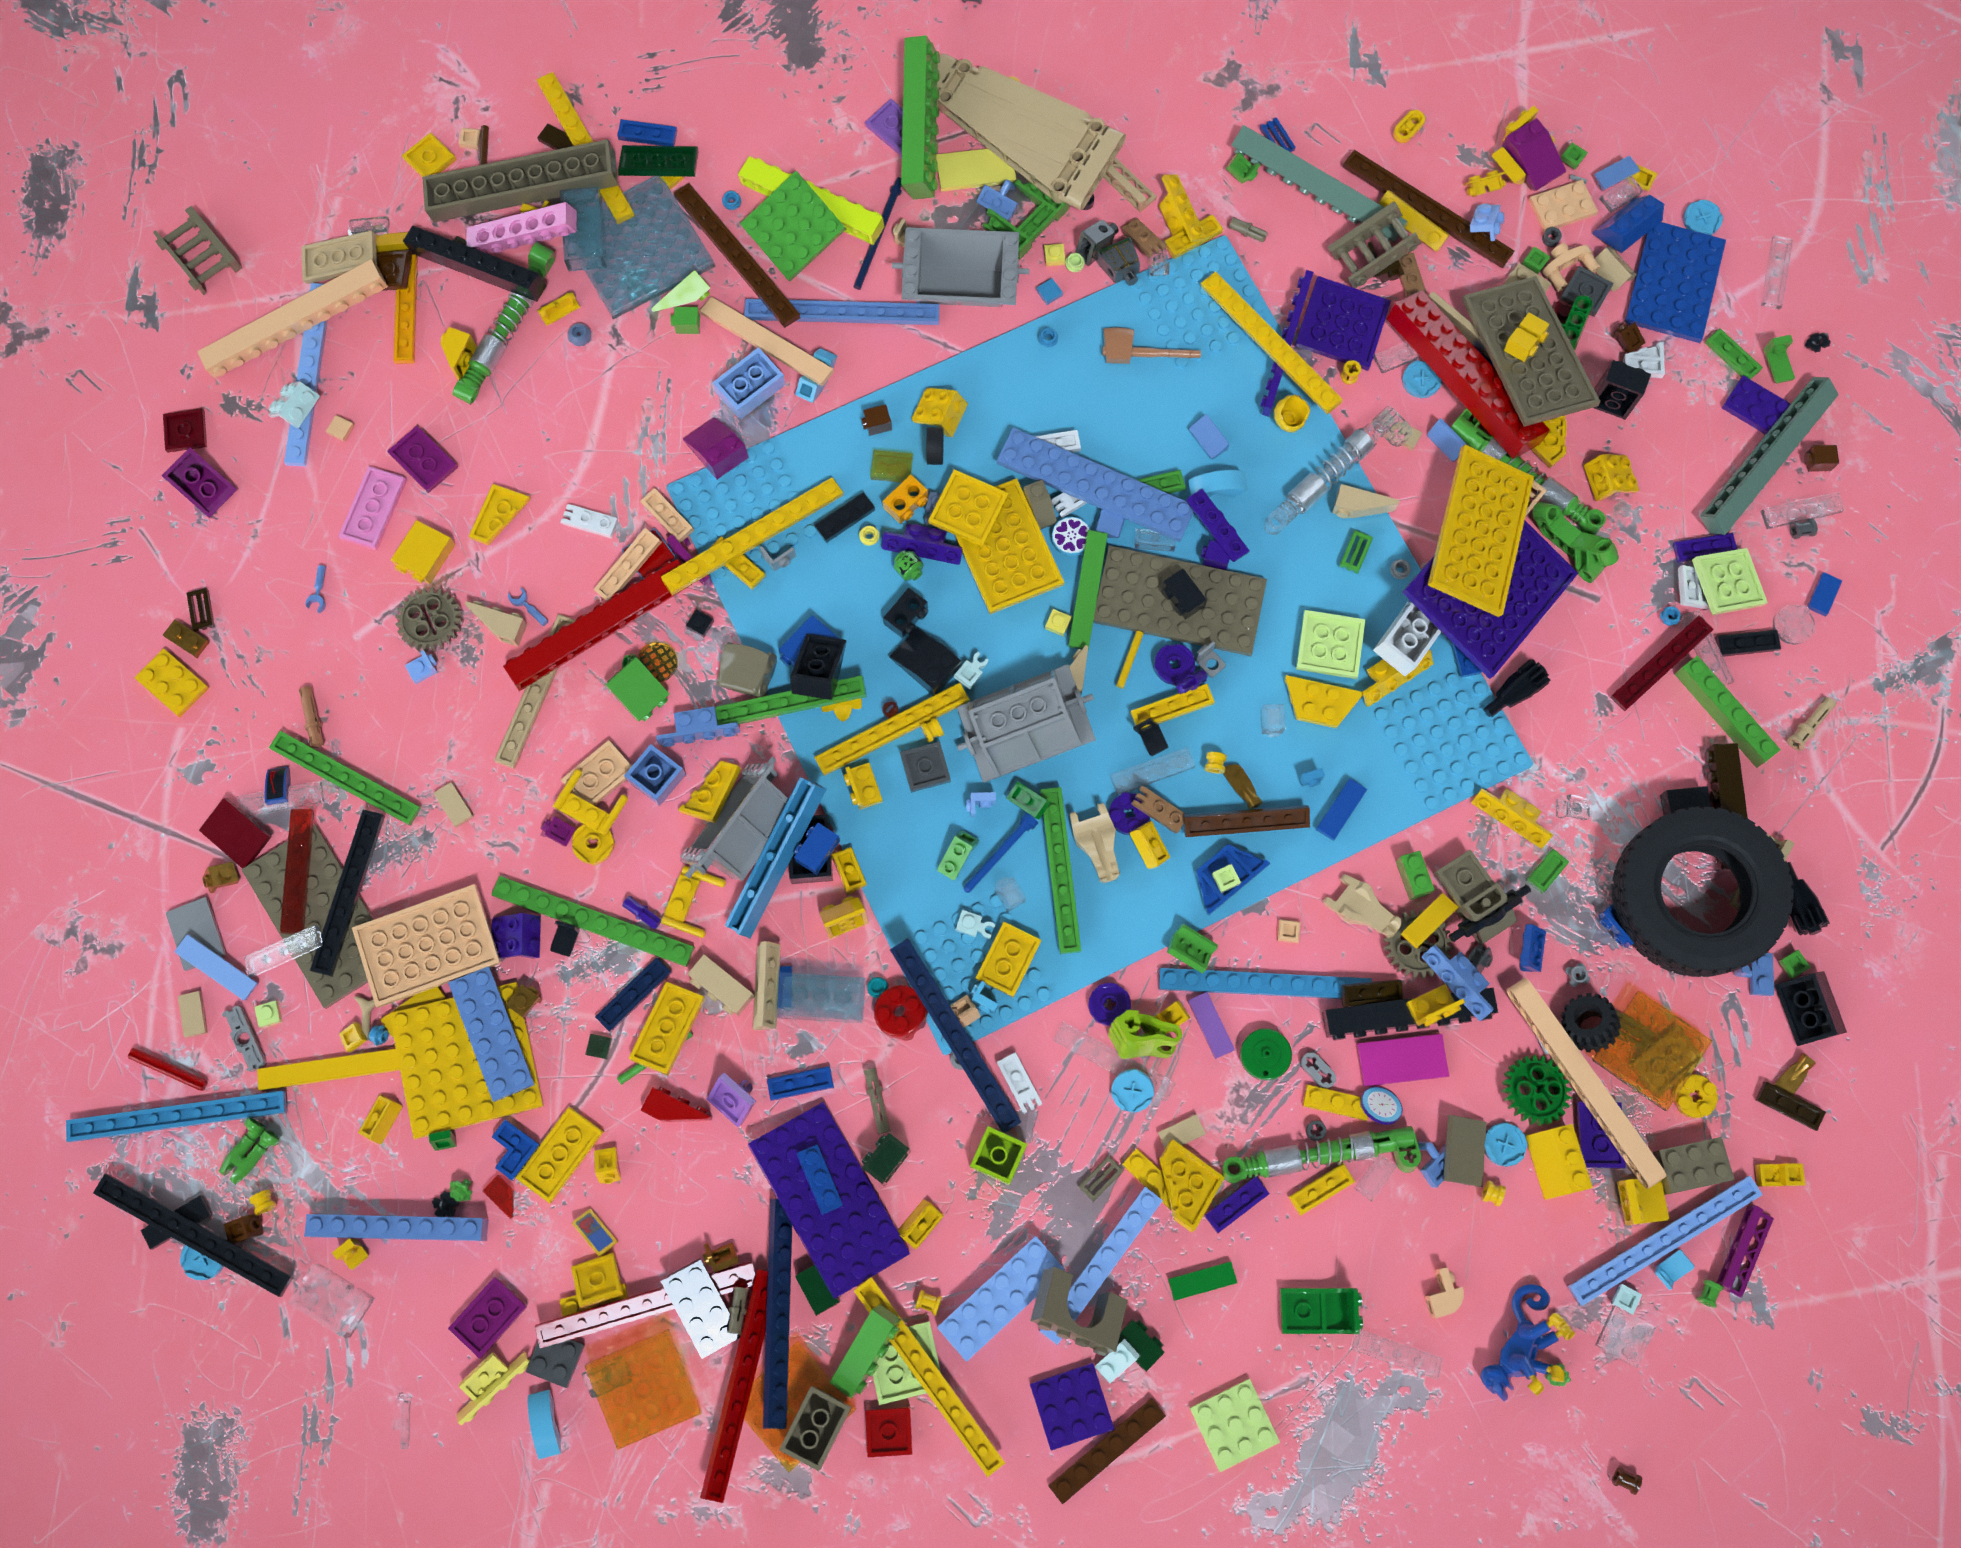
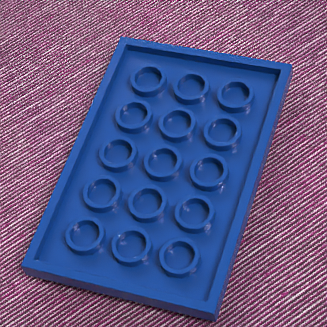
M1663 222L1652 228L1645 236L1636 273L1637 276L1635 277L1624 322L1627 324L1635 322L1638 327L1701 343L1726 239Z

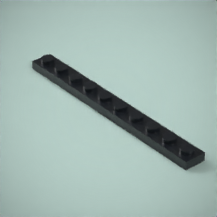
M109 1174L103 1175L93 1192L98 1197L278 1297L283 1296L293 1279V1276Z

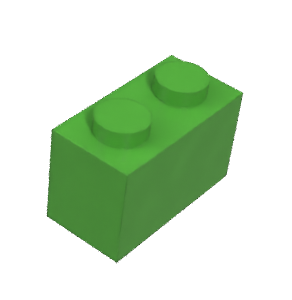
M1421 851L1406 854L1397 859L1396 865L1409 901L1430 895L1435 890Z

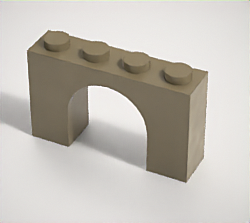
M1057 1267L1043 1270L1030 1321L1038 1324V1328L1042 1330L1056 1332V1335L1060 1338L1074 1340L1078 1346L1090 1347L1098 1355L1116 1352L1128 1300L1112 1292L1099 1294L1090 1324L1087 1327H1082L1072 1319L1067 1306L1073 1275Z

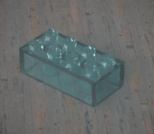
M599 187L560 190V203L567 202L577 211V232L562 236L564 261L568 271L607 268L603 200Z
M780 972L777 1018L862 1024L866 978Z

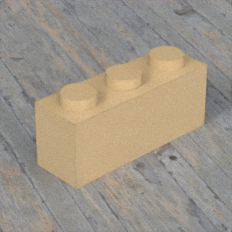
M704 954L688 972L691 978L689 982L697 989L703 987L708 991L705 995L713 1002L719 1000L724 1004L722 1009L731 1016L733 1013L739 1016L755 997L752 992Z

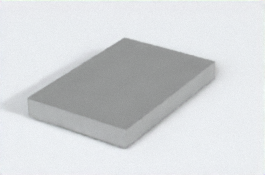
M207 897L165 912L176 948L188 934L219 956H227ZM180 957L184 971L196 968Z

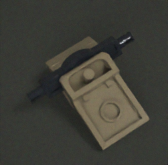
M1471 849L1435 872V875L1459 907L1456 913L1462 922L1458 924L1459 929L1449 934V938L1453 942L1463 936L1468 938L1471 935L1480 945L1489 941L1517 922L1513 908L1523 902V896L1531 892L1530 887L1525 884V886L1517 891L1511 889L1505 893L1498 882L1494 883Z

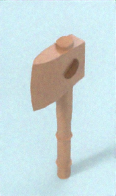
M1119 327L1103 329V356L1106 357V363L1130 364L1131 357L1201 358V350L1132 347L1133 329Z

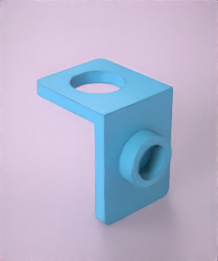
M1678 1250L1657 1265L1655 1274L1671 1290L1675 1281L1694 1269V1264L1682 1250Z

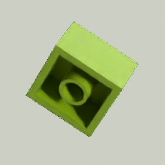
M987 1126L970 1168L1010 1186L1027 1143Z

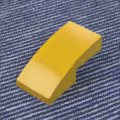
M1803 1163L1755 1165L1757 1187L1805 1186Z

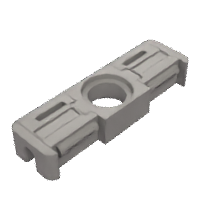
M234 1006L231 1011H224L222 1016L227 1019L232 1030L230 1035L237 1051L242 1053L248 1068L245 1070L254 1072L265 1066L267 1061L244 1009L240 1006ZM243 1033H248L250 1039L248 1043L242 1045L239 1042V1037Z

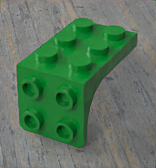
M1280 1288L1281 1334H1360V1330L1363 1329V1318L1359 1316V1306H1362V1295L1358 1293L1357 1288Z

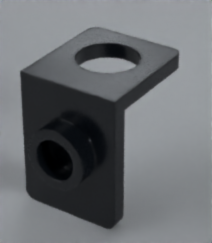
M1149 718L1133 727L1134 731L1141 735L1150 756H1154L1168 748L1159 724L1153 719Z
M555 920L558 929L550 951L570 957L580 930L576 926Z

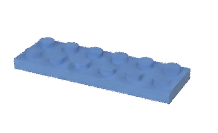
M486 967L448 982L492 1101L496 1102L534 1086L535 1083L491 968Z

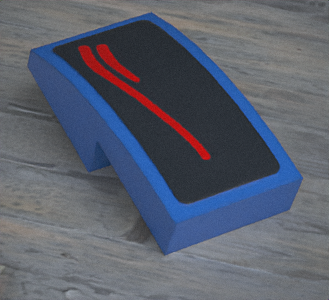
M288 766L267 770L265 779V803L267 805L288 802V787L290 786V768Z

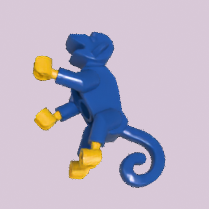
M1528 1284L1516 1290L1512 1297V1309L1519 1322L1516 1331L1502 1348L1499 1364L1486 1366L1481 1371L1482 1383L1490 1392L1497 1394L1503 1402L1508 1399L1506 1387L1514 1390L1511 1382L1512 1377L1526 1376L1528 1380L1531 1379L1532 1382L1527 1386L1536 1396L1544 1390L1543 1384L1536 1378V1372L1545 1375L1551 1373V1380L1563 1382L1565 1379V1372L1560 1366L1554 1365L1550 1367L1548 1363L1535 1360L1538 1349H1545L1558 1342L1561 1336L1565 1340H1570L1575 1335L1573 1329L1558 1313H1553L1549 1317V1321L1546 1322L1544 1320L1536 1325L1527 1320L1522 1310V1300L1526 1295L1533 1293L1541 1296L1539 1301H1534L1532 1298L1526 1300L1527 1305L1535 1311H1542L1549 1306L1550 1296L1539 1285ZM1554 1326L1557 1329V1331H1551L1550 1328Z

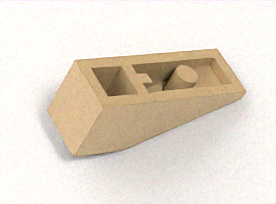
M1341 484L1332 513L1337 514L1340 518H1357L1394 512L1400 500Z

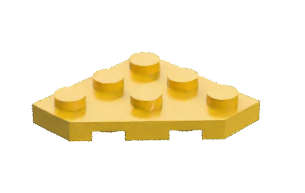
M1566 415L1543 421L1550 429V432L1540 445L1531 449L1549 468L1553 467L1566 455Z
M1172 1139L1159 1159L1173 1219L1192 1233L1196 1230L1221 1186L1224 1176Z

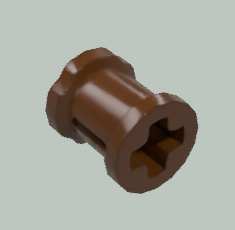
M1619 1466L1613 1475L1612 1484L1616 1487L1621 1486L1628 1489L1631 1494L1636 1495L1642 1485V1476L1638 1474L1635 1476L1624 1471V1468Z

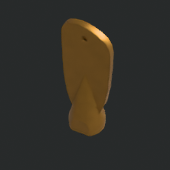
M1237 764L1225 766V773L1223 775L1234 791L1247 803L1249 810L1259 807L1263 801L1257 796L1255 788L1244 769Z
M1802 1053L1798 1061L1791 1065L1774 1085L1794 1095L1806 1078L1808 1070L1814 1067L1816 1062L1808 1055Z

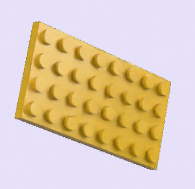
M1466 444L1461 447L1428 586L1497 617L1503 615L1534 476Z

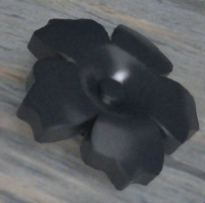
M1825 332L1820 335L1819 333H1814L1809 336L1810 339L1807 340L1805 346L1807 349L1811 348L1816 353L1821 351V347H1829L1831 341L1829 340V335Z
M446 1191L440 1195V1199L434 1198L432 1201L433 1208L437 1209L434 1213L437 1217H453L456 1209L453 1207L459 1206V1202L450 1197V1192Z

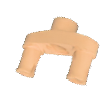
M1562 243L1552 250L1551 255L1554 260L1545 267L1542 273L1547 279H1550L1559 292L1568 285L1560 271L1578 261H1582L1586 268L1593 273L1597 272L1601 266L1592 255L1593 251L1588 245H1582L1570 250L1566 243Z

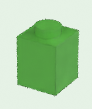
M674 307V314H671V326H674L676 334H700V313L698 307Z

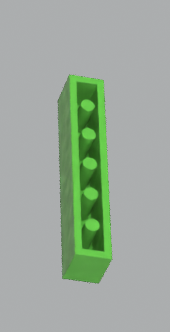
M1698 655L1674 674L1734 743H1738V748L1756 768L1781 750Z

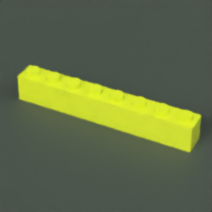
M751 156L748 157L738 173L741 185L767 197L792 175V173L783 172L777 166H770L763 160L755 159ZM806 181L846 227L845 233L869 244H875L885 227L883 217L878 212H871L860 204H853L843 196L838 197L829 190L818 188L812 182Z

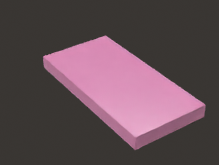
M368 466L338 537L354 544L378 550L407 482L406 477Z

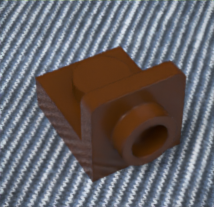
M1623 322L1616 326V330L1610 334L1612 338H1619L1626 353L1633 352L1646 343L1635 322L1629 324Z
M255 1214L243 1216L223 1224L227 1240L233 1244L263 1235L264 1233L260 1217Z

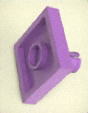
M724 1072L718 1077L706 1100L739 1128L756 1102L748 1094L752 1091L753 1087L751 1083L746 1087L744 1086L748 1083L747 1080H742L738 1085Z

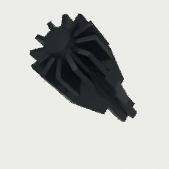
M1529 659L1519 667L1518 671L1509 676L1496 692L1497 698L1483 709L1487 716L1493 717L1504 707L1509 706L1511 708L1525 701L1548 685L1551 679L1548 678L1549 674L1544 666L1539 662L1536 664L1534 659Z
M1788 862L1789 875L1792 876L1793 881L1791 889H1793V900L1791 901L1793 906L1790 917L1800 936L1803 934L1807 935L1808 933L1809 935L1822 932L1821 928L1827 927L1830 922L1816 894L1804 879H1798L1791 862Z

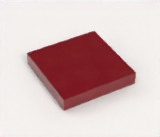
M202 408L163 414L164 443L167 453L184 451L189 447L192 449L207 447L205 411Z

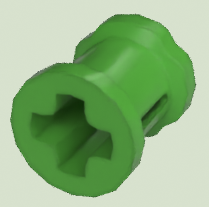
M1704 1279L1703 1291L1696 1300L1703 1305L1716 1309L1718 1295L1720 1291H1723L1724 1287Z

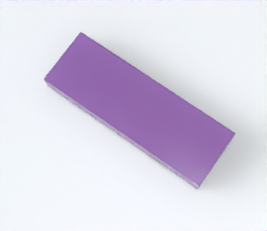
M1208 992L1188 1000V1004L1214 1058L1217 1059L1235 1051Z

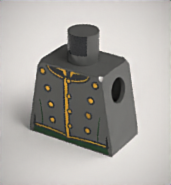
M1100 220L1081 232L1075 253L1080 254L1084 258L1085 264L1088 267L1097 260V251L1112 245L1114 236L1119 232L1118 226L1115 223L1108 225L1104 220Z
M1130 237L1097 251V264L1114 283L1125 280L1131 286L1138 281L1136 274L1140 271V261Z

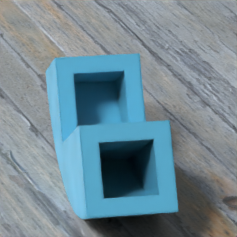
M821 348L813 355L814 358L834 368L837 355ZM803 375L799 379L795 395L813 403L824 389L826 383L822 387Z
M1215 471L1188 480L1191 495L1203 489L1208 497L1215 494L1235 497L1248 490L1245 471Z
M550 1389L527 1395L530 1429L538 1459L561 1454V1436L554 1420V1400Z

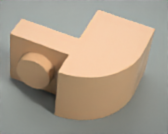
M1448 1267L1435 1270L1441 1292L1424 1296L1431 1318L1450 1315L1457 1311L1463 1302V1287L1454 1288L1455 1278L1452 1271L1448 1270Z

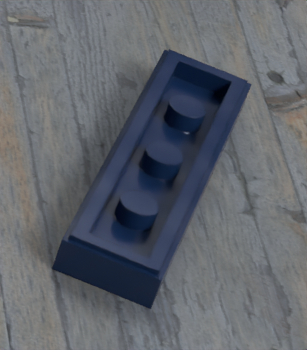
M656 957L595 1018L611 1033L672 972Z

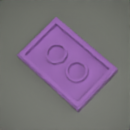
M889 99L865 122V127L902 157L903 108L894 100Z

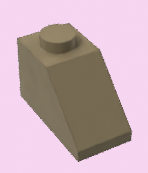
M1043 480L1024 486L1023 493L1040 530L1057 524L1051 498Z

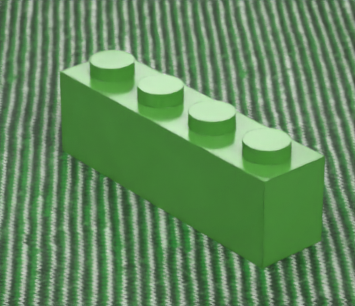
M881 1304L873 1308L832 1377L830 1384L850 1399L856 1394L861 1395L868 1385L866 1382L868 1376L871 1377L879 1366L876 1364L878 1359L883 1358L887 1353L889 1340H893L900 1330L898 1325L902 1319Z

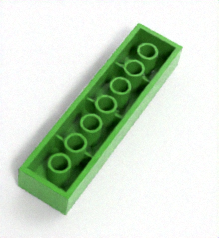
M927 35L905 38L901 185L913 200L935 198V190L938 189L935 175L938 172L936 160L938 143L936 142V136L939 135L937 99H939L940 93L937 81H940L938 70L940 53L936 51L933 42L929 40Z

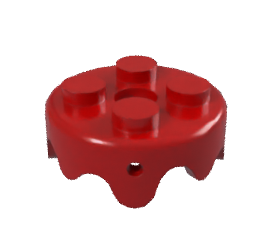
M907 985L892 986L878 997L874 1006V1019L880 1030L888 1037L908 1041L913 1039L914 1034L926 1025L928 1012L912 987ZM904 1006V1014L902 1016H895L896 1008Z

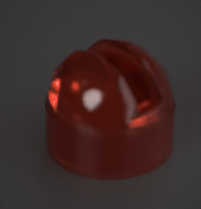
M887 701L882 707L883 715L886 718L897 715L899 712L898 705L893 701ZM891 705H893V707H892V708L888 711V713H887L886 710H887Z

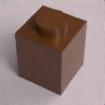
M886 404L863 410L864 418H861L863 429L868 430L869 436L892 430Z
M1813 445L1804 456V463L1807 465L1808 472L1832 471L1839 464L1837 445Z

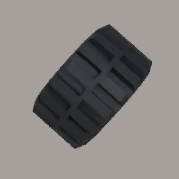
M1586 993L1584 997L1582 994L1577 995L1578 999L1576 1000L1572 998L1569 1001L1570 1005L1566 1004L1564 1007L1565 1012L1561 1014L1563 1019L1561 1020L1562 1026L1579 1050L1585 1049L1589 1053H1591V1050L1600 1052V1049L1603 1047L1605 1050L1608 1049V1044L1611 1043L1613 1045L1616 1042L1614 1037H1619V1030L1621 1029L1620 1020L1613 1004L1609 1003L1606 997L1601 998L1600 994L1592 996L1591 993ZM1596 1016L1602 1018L1600 1024L1595 1028H1580L1581 1023L1589 1017Z

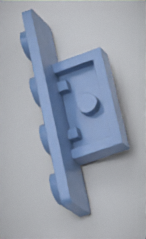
M713 706L674 713L676 732L657 735L656 740L660 746L671 747L675 743L683 742L690 744L699 739L713 740L718 736L732 737L736 733H740L741 730L737 722L718 725L716 708Z
M1434 945L1422 955L1423 960L1460 1000L1464 999L1465 1003L1463 1004L1479 1021L1483 1020L1494 1010L1480 994L1490 983L1461 951L1449 960Z

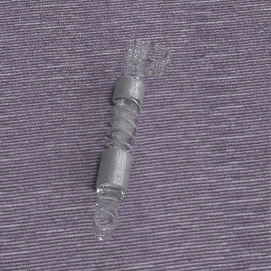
M1386 406L1367 425L1357 429L1345 440L1343 447H1338V451L1335 454H1330L1331 458L1328 461L1323 460L1324 470L1316 467L1318 475L1310 473L1286 495V500L1272 511L1264 521L1265 531L1271 535H1277L1297 515L1308 511L1313 504L1331 489V483H1338L1339 477L1345 476L1346 470H1351L1353 464L1359 463L1360 460L1366 457L1376 447V442L1382 437L1393 446L1400 447L1404 445L1412 435V428L1409 423L1395 409ZM1396 425L1398 428L1392 431L1391 428ZM1336 478L1337 481L1331 482V479ZM1327 482L1330 483V487L1328 489L1326 485ZM1272 519H1276L1280 526L1274 525Z

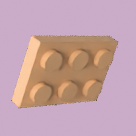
M1583 180L1531 196L1529 199V203L1544 233L1550 227L1560 228L1596 216L1598 213Z
M608 740L563 777L561 781L566 785L575 769H580L582 775L571 793L596 806L626 781L624 775L632 766Z

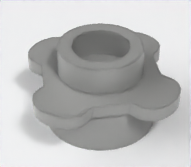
M1582 963L1573 968L1567 967L1565 970L1570 979L1569 984L1572 987H1577L1580 983L1587 984L1590 981L1586 966Z

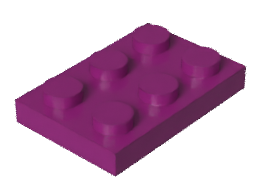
M418 426L413 428L387 451L427 493H430L458 468L456 463Z
M494 1277L448 1329L479 1359H482L528 1306L497 1277Z

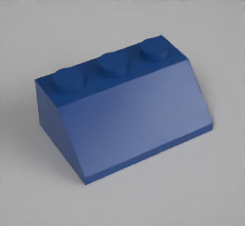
M1651 195L1635 198L1595 229L1592 234L1618 252L1623 253L1663 220L1665 204Z

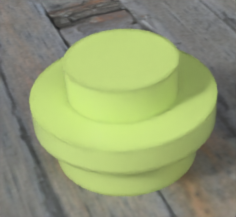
M1072 253L1066 258L1065 265L1069 271L1079 272L1084 268L1085 261L1080 254Z

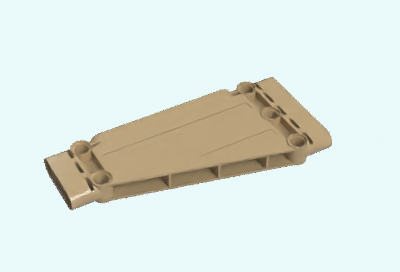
M942 53L940 55V63H938L940 81H937L940 97L937 99V106L940 112L958 124L1055 203H1066L1079 210H1083L1121 150L1126 134L1105 125V122L1100 118L1092 119L1087 112L984 66L976 68L968 59L958 60Z

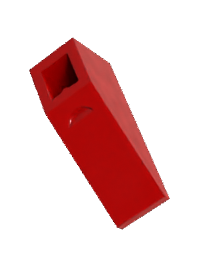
M661 1086L659 1089L652 1087L640 1110L661 1122L712 1120V1117L708 1115V1110L697 1106L696 1109L689 1106L690 1101L681 1096L677 1099L671 1097V1091Z

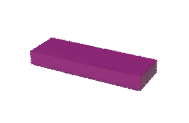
M673 535L667 538L669 547L683 563L693 558ZM709 575L699 580L705 588L712 585Z

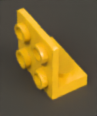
M1601 454L1584 465L1596 501H1602L1616 492L1636 493L1639 491L1637 479L1631 468V462L1626 455Z
M1446 984L1408 1001L1406 1004L1417 1026L1424 1024L1427 1027L1442 1019L1441 1015L1446 1018L1461 1010L1460 1005L1465 1003V1001L1461 999L1455 1002Z
M1638 1179L1617 1182L1626 1226L1669 1220L1662 1180L1649 1189H1646Z

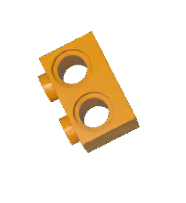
M910 475L882 501L883 509L901 524L904 520L908 521L918 507L921 508L927 503L928 490ZM911 492L919 493L917 496L914 497L909 495ZM898 505H903L905 508L902 510H897L895 507Z

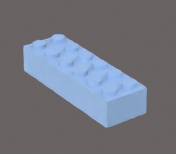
M1035 1236L937 1328L967 1362L1037 1297L1043 1270L1057 1267L1065 1271V1268Z

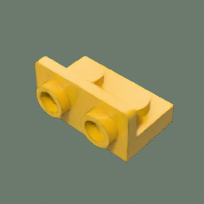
M870 763L851 769L849 766L845 767L847 774H844L843 777L846 785H851L853 793H850L853 805H858L859 810L883 802Z

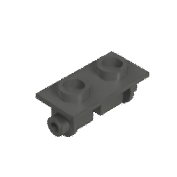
M1479 944L1478 947H1474L1468 956L1469 961L1473 963L1472 965L1480 973H1482L1485 967L1488 968L1493 961L1491 948L1488 947L1486 950L1484 946Z

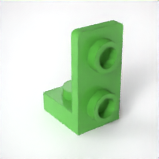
M1791 335L1772 338L1763 349L1776 384L1792 381L1795 378L1786 353L1787 348L1793 343Z
M961 830L952 840L937 871L951 880H955L970 852L977 847L980 840Z

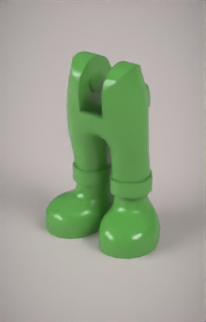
M248 1117L244 1122L248 1133L229 1152L218 1171L225 1176L235 1166L238 1167L230 1177V1181L235 1185L251 1172L261 1157L265 1155L268 1147L278 1145L281 1140L274 1132L267 1130L265 1125L251 1117ZM260 1136V1141L255 1144L251 1152L245 1157V1154L248 1152L250 1147L254 1145L256 1139Z

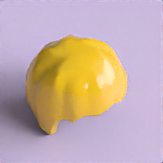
M1294 394L1279 400L1273 410L1276 424L1286 432L1295 433L1302 429L1305 421L1308 419L1310 406L1299 395Z

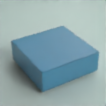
M1053 278L1036 288V292L1046 305L1063 296V291Z

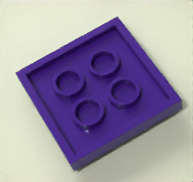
M1093 1363L1030 1384L1051 1451L1114 1430Z

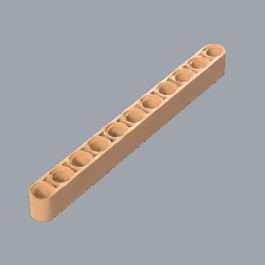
M1523 978L1508 988L1506 991L1511 1001L1639 1182L1646 1189H1649L1664 1179L1666 1173L1532 983L1528 979Z

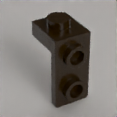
M1372 241L1368 242L1370 251L1375 258H1378ZM1399 260L1377 273L1375 277H1379L1382 283L1389 280H1396L1405 273Z

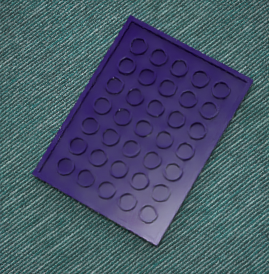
M1524 520L1502 616L1492 615L1428 586L1435 554L1402 593L1491 679L1579 573Z

